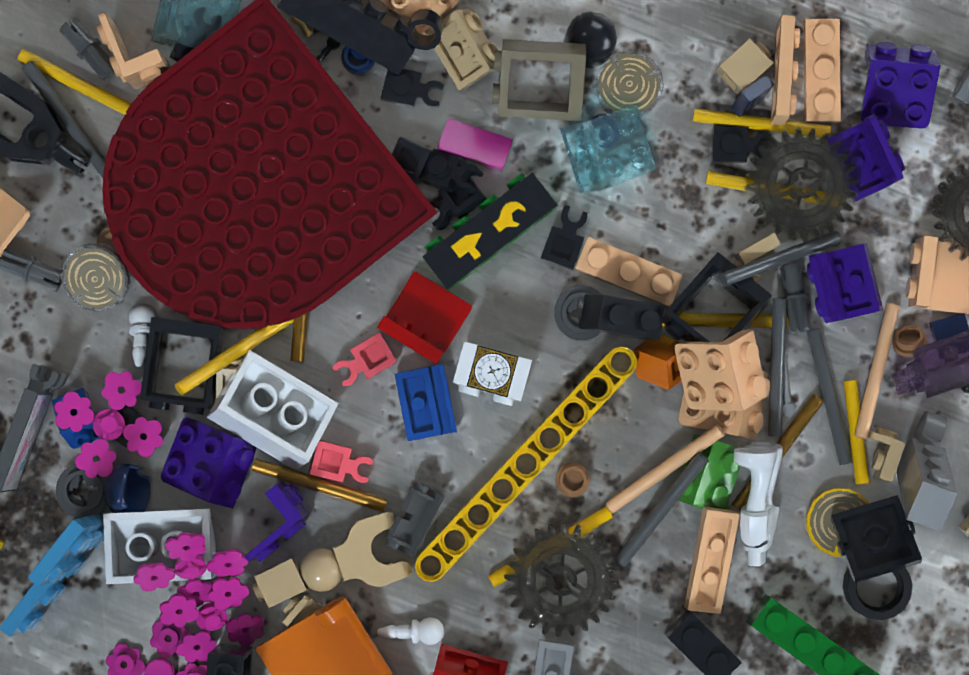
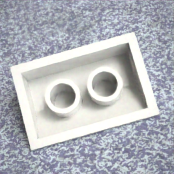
M249 350L223 387L207 418L287 466L297 470L309 462L339 403Z
M210 509L103 514L106 584L134 583L133 577L137 574V568L143 564L161 562L165 564V567L172 568L175 571L177 559L169 557L165 543L168 539L177 537L182 532L202 534L205 537L204 545L206 551L200 555L204 558L206 565L213 559V555L216 553ZM206 569L205 573L196 579L208 580L215 578L217 575ZM175 573L174 579L170 581H187L190 579L180 578Z

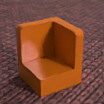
M661 335L660 340H645L634 349L637 359L636 376L641 380L667 390L673 388L681 381L674 350L675 345L680 342Z

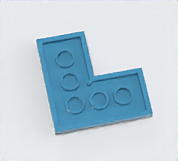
M99 513L72 520L27 577L34 584L0 626L2 632L11 637L20 632L25 634L29 629L32 631L45 615L41 612L42 608L50 602L54 603L66 589V586L62 584L65 579L69 578L72 574L75 576L88 561L84 557L87 551H90L93 547H99L104 541L103 514Z

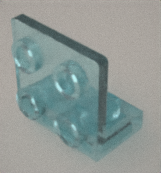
M160 0L150 41L161 45L177 42L195 48L239 13L241 0Z
M630 105L591 120L560 128L580 194L604 190L654 171L656 168L637 105Z

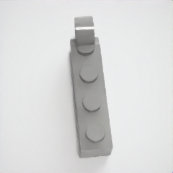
M925 411L918 423L915 437H912L910 441L907 440L896 473L906 520L941 532L958 493L946 450L939 447L946 430L947 418Z

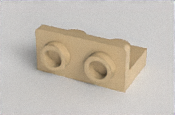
M469 8L455 10L442 19L444 27L441 40L434 48L459 91L465 90L488 73L494 71L495 50H498L496 45L489 41L482 30L483 23L479 16ZM432 27L425 31L426 35L435 33Z

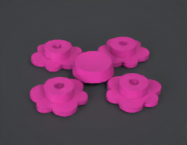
M123 371L120 375L116 372L106 375V387L102 389L101 394L105 399H109L108 403L112 409L100 411L95 418L93 411L89 409L91 406L90 400L86 397L80 398L76 392L66 393L63 397V402H57L54 406L55 412L58 413L55 422L59 428L68 429L70 427L73 432H79L83 425H89L93 422L94 432L101 438L95 440L93 444L84 443L81 446L82 453L77 455L75 459L76 466L81 470H85L88 478H95L97 474L101 477H107L113 471L112 462L115 461L116 454L114 451L109 450V444L106 440H114L123 433L124 437L129 440L127 443L128 450L131 452L138 451L142 457L151 456L154 453L155 447H160L163 443V439L159 435L162 431V426L158 421L150 420L147 422L144 417H139L136 419L135 424H129L125 427L123 416L116 411L121 410L125 405L128 407L134 406L137 402L135 396L141 393L142 384L140 381L132 379V374L129 371ZM120 387L125 389V392L122 394L118 392ZM73 409L77 410V415L75 416L71 415ZM143 433L147 435L145 440L140 438V435ZM99 456V462H94L93 457Z
M182 532L177 537L168 539L165 543L169 557L177 559L175 571L172 568L165 567V564L161 562L143 564L137 568V574L133 577L135 584L140 585L143 591H153L157 587L166 588L169 585V581L174 579L176 573L180 578L190 579L185 585L177 588V593L183 594L186 599L194 598L197 604L196 607H199L204 602L211 601L208 599V592L212 590V582H203L200 579H196L197 577L203 575L206 569L209 572L216 573L220 578L227 577L228 575L239 576L244 572V566L248 564V561L242 556L240 550L229 549L215 553L213 559L206 565L204 558L200 555L206 551L204 545L205 537L202 534Z
M237 577L229 579L218 578L213 581L212 590L208 592V599L214 602L204 604L199 610L196 608L197 604L194 598L186 599L180 593L170 596L169 601L162 602L160 604V621L163 624L171 625L174 623L177 627H183L186 622L196 620L197 625L203 629L196 633L184 634L183 641L176 645L177 654L185 656L187 662H194L197 659L199 661H207L208 653L217 646L216 641L211 639L208 631L218 630L224 625L228 632L229 641H238L242 646H249L254 643L255 638H261L264 635L262 628L264 620L261 616L254 615L250 617L249 614L242 613L237 619L234 618L227 621L228 615L225 609H228L230 606L239 607L242 604V599L246 598L249 594L248 586L240 583Z
M161 621L155 622L152 626L154 636L150 639V645L157 648L158 654L162 658L152 659L145 666L144 661L139 659L141 652L138 648L130 649L127 644L121 643L115 646L113 654L106 657L105 661L109 666L108 675H141L143 672L144 675H175L173 664L165 658L171 657L174 652L177 653L176 645L183 641L184 634L190 633L185 626L177 627L174 623L165 625ZM167 635L171 636V641H167ZM123 661L127 663V667L122 666ZM189 663L186 665L185 670L179 671L176 675H206L207 665L197 667L195 663Z

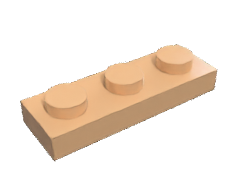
M781 15L776 25L771 125H785L790 115H794L796 110L797 96L796 94H791L792 82L797 81L799 65L798 61H793V51L799 47L800 28H795V16Z
M805 19L803 21L804 122L839 123L841 121L840 19Z
M587 237L575 270L666 307H670L673 303L684 276L591 237Z
M703 506L684 607L689 611L721 614L740 513L736 510Z

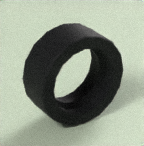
M848 568L844 574L842 587L845 599L854 611L868 619L882 621L894 618L905 610L911 599L913 585L910 574L906 568L893 571L892 573L896 577L898 584L894 599L885 606L874 607L864 603L860 598L857 583L853 582Z

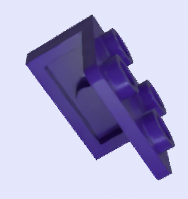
M878 42L876 45L866 44L864 57L868 67V74L860 114L861 120L863 121L867 117L875 115L877 120H883L886 126L920 129L928 127L941 67L935 50L919 44L912 45L911 48L897 47V45L891 42Z
M871 115L858 125L825 140L853 203L883 190L904 178L902 171H905L903 160L898 152H892L887 141L890 139L888 128L884 121H878L875 115Z
M867 243L832 252L809 255L810 263L807 264V274L811 283H815L818 295L815 298V307L819 317H823L825 323L883 311Z
M186 417L181 421L160 477L164 483L206 502L233 509L236 500L240 496L241 487L248 469L253 463L257 447L240 437L227 434Z
M284 482L275 484L265 493L286 519V522L244 556L248 562L255 558L261 562L280 547L276 542L280 537L284 536L286 539H289L307 525L303 518L309 512L300 503L304 500V497L292 483L290 485H286Z

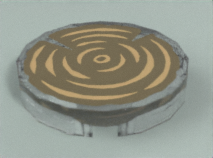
M631 50L617 52L606 59L598 70L595 81L597 100L603 109L611 115L625 120L642 118L653 111L661 99L664 87L662 72L655 61L644 53Z
M83 244L68 255L62 266L61 280L64 291L72 302L85 310L94 312L110 310L125 298L131 283L130 271L123 263L119 253L107 244Z

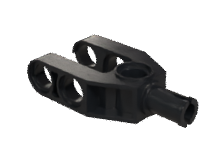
M0 72V93L34 115L30 124L24 128L18 142L14 143L0 134V155L13 162L50 165L51 162L56 161L73 172L77 177L81 176L85 170L76 165L74 160L88 167L90 158L66 144L68 135L49 105L43 99ZM41 132H47V143L40 148H36L34 144L35 137Z

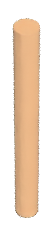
M886 303L854 434L857 438L868 439L900 308L896 304Z
M718 424L710 428L606 502L608 509L613 514L694 458L698 452L701 453L725 436L723 429Z

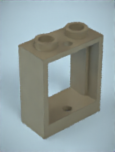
M503 39L502 51L495 50L494 71L501 72L500 84L493 83L492 104H499L498 116L581 121L586 44ZM510 59L571 62L568 104L508 100Z

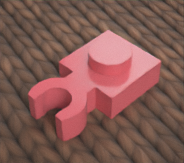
M379 332L350 349L355 359L351 361H338L332 368L334 371L342 367L349 368L351 375L349 379L342 382V385L347 387L355 383L359 373L363 372L369 380L398 361Z
M320 440L314 450L308 473L343 482L345 473H348L356 481L367 483L369 478L358 474L357 468L362 463L373 465V460L365 455L350 458L352 451L350 447Z

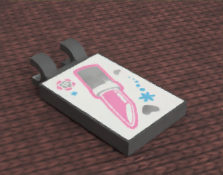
M37 364L32 365L28 388L24 389L0 452V493L17 489L53 394L51 392L63 387L69 374L52 371L48 380L47 374L50 367Z

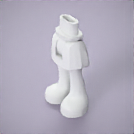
M750 441L745 442V447L734 449V462L748 468L751 474V490L748 501L741 508L740 537L744 542L743 550L748 551L749 566H761L766 562V551L771 548L777 526L780 506L773 505L772 495L782 461L783 447L773 442Z

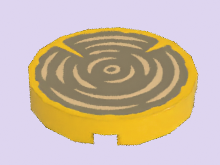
M831 488L820 493L810 502L805 513V529L812 543L818 550L831 556L844 557L841 556L840 547L837 546L839 541L831 522V515L869 504V502L861 494L847 488Z

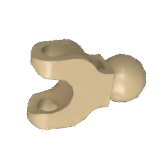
M382 512L356 521L349 529L345 541L340 545L332 547L333 550L318 548L308 552L302 559L299 568L305 585L313 591L327 592L337 587L342 578L344 581L356 578L368 585L382 587L408 577L413 572L408 562L399 560L383 564L375 559L371 550V543L374 537L392 527L395 521L393 512Z

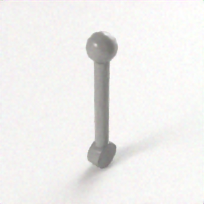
M785 346L783 415L790 417L794 415L795 407L790 401L786 363L789 350Z

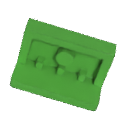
M695 434L693 436L692 441L698 438L700 435ZM716 441L701 453L709 459V462L678 501L703 509V506L727 509L740 469V465L734 462V449L738 447ZM692 459L684 464L682 472L692 461Z

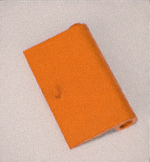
M345 596L331 601L255 647L271 675H393Z

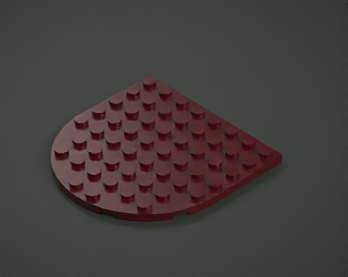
M270 0L253 1L156 78L138 95L128 107L115 135L113 134L103 171L102 194L104 213L107 217L114 246L133 277L159 302L167 305L174 311L192 320L224 328H262L287 322L314 310L438 213Z

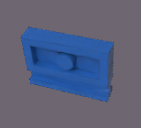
M444 364L394 374L408 441L457 432Z

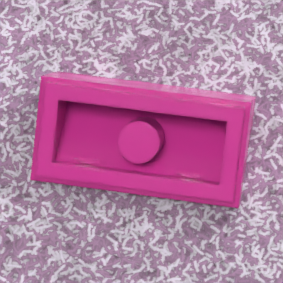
M448 118L437 150L461 156L464 160L503 172L513 139Z

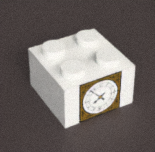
M464 342L453 383L460 385L458 392L479 397L480 391L493 394V402L512 407L514 400L519 402L522 400L532 360Z

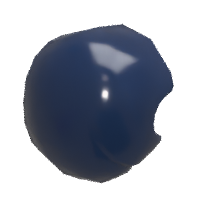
M121 464L114 468L104 484V500L112 513L145 512L150 498L151 482L148 476L138 472L141 471V467L132 464Z

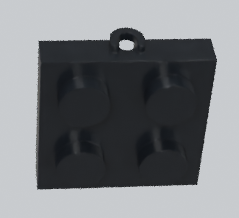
M898 495L831 515V522L839 541L837 546L840 547L841 556L845 557L854 583L922 562V556L913 536L916 533L914 524L906 520Z

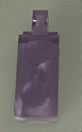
M969 330L918 347L912 353L914 361L906 364V368L891 374L892 382L898 395L916 391L917 393L925 392L926 397L930 398L968 385Z

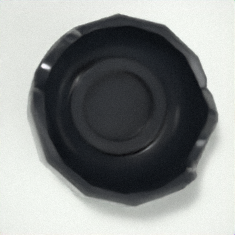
M589 11L577 15L571 21L564 37V43L586 44L585 68L591 69L603 65L609 60L615 49L618 37L614 24L605 15Z

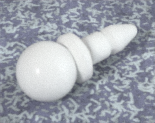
M138 304L129 313V322L131 324L129 334L134 336L132 355L136 367H141L144 362L151 317H156L154 309L147 304Z
M428 617L420 622L417 619H413L412 626L389 625L377 630V635L388 639H395L396 637L398 639H409L412 637L413 644L421 641L426 645H434L443 638L444 627L438 619Z

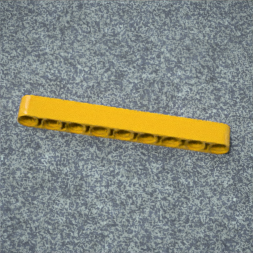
M622 346L610 350L419 554L415 563L416 573L421 579L433 582L443 577L627 380L637 365L636 355L632 350ZM624 353L629 358L630 364L625 372H617L611 366V358L614 354ZM592 378H600L606 384V392L599 398H595L588 393L587 385ZM569 403H576L582 408V418L576 423H570L564 418V408ZM547 428H553L559 434V442L553 448H545L540 443V434ZM521 454H531L535 458L536 465L530 473H521L516 468V460ZM499 479L508 480L512 485L510 496L503 499L496 497L492 492L494 482ZM477 504L485 506L489 513L487 520L481 524L472 522L468 515L470 508ZM458 530L464 535L465 543L462 547L451 549L447 546L445 536L449 531ZM430 555L437 557L441 563V569L436 574H427L421 566L423 558Z

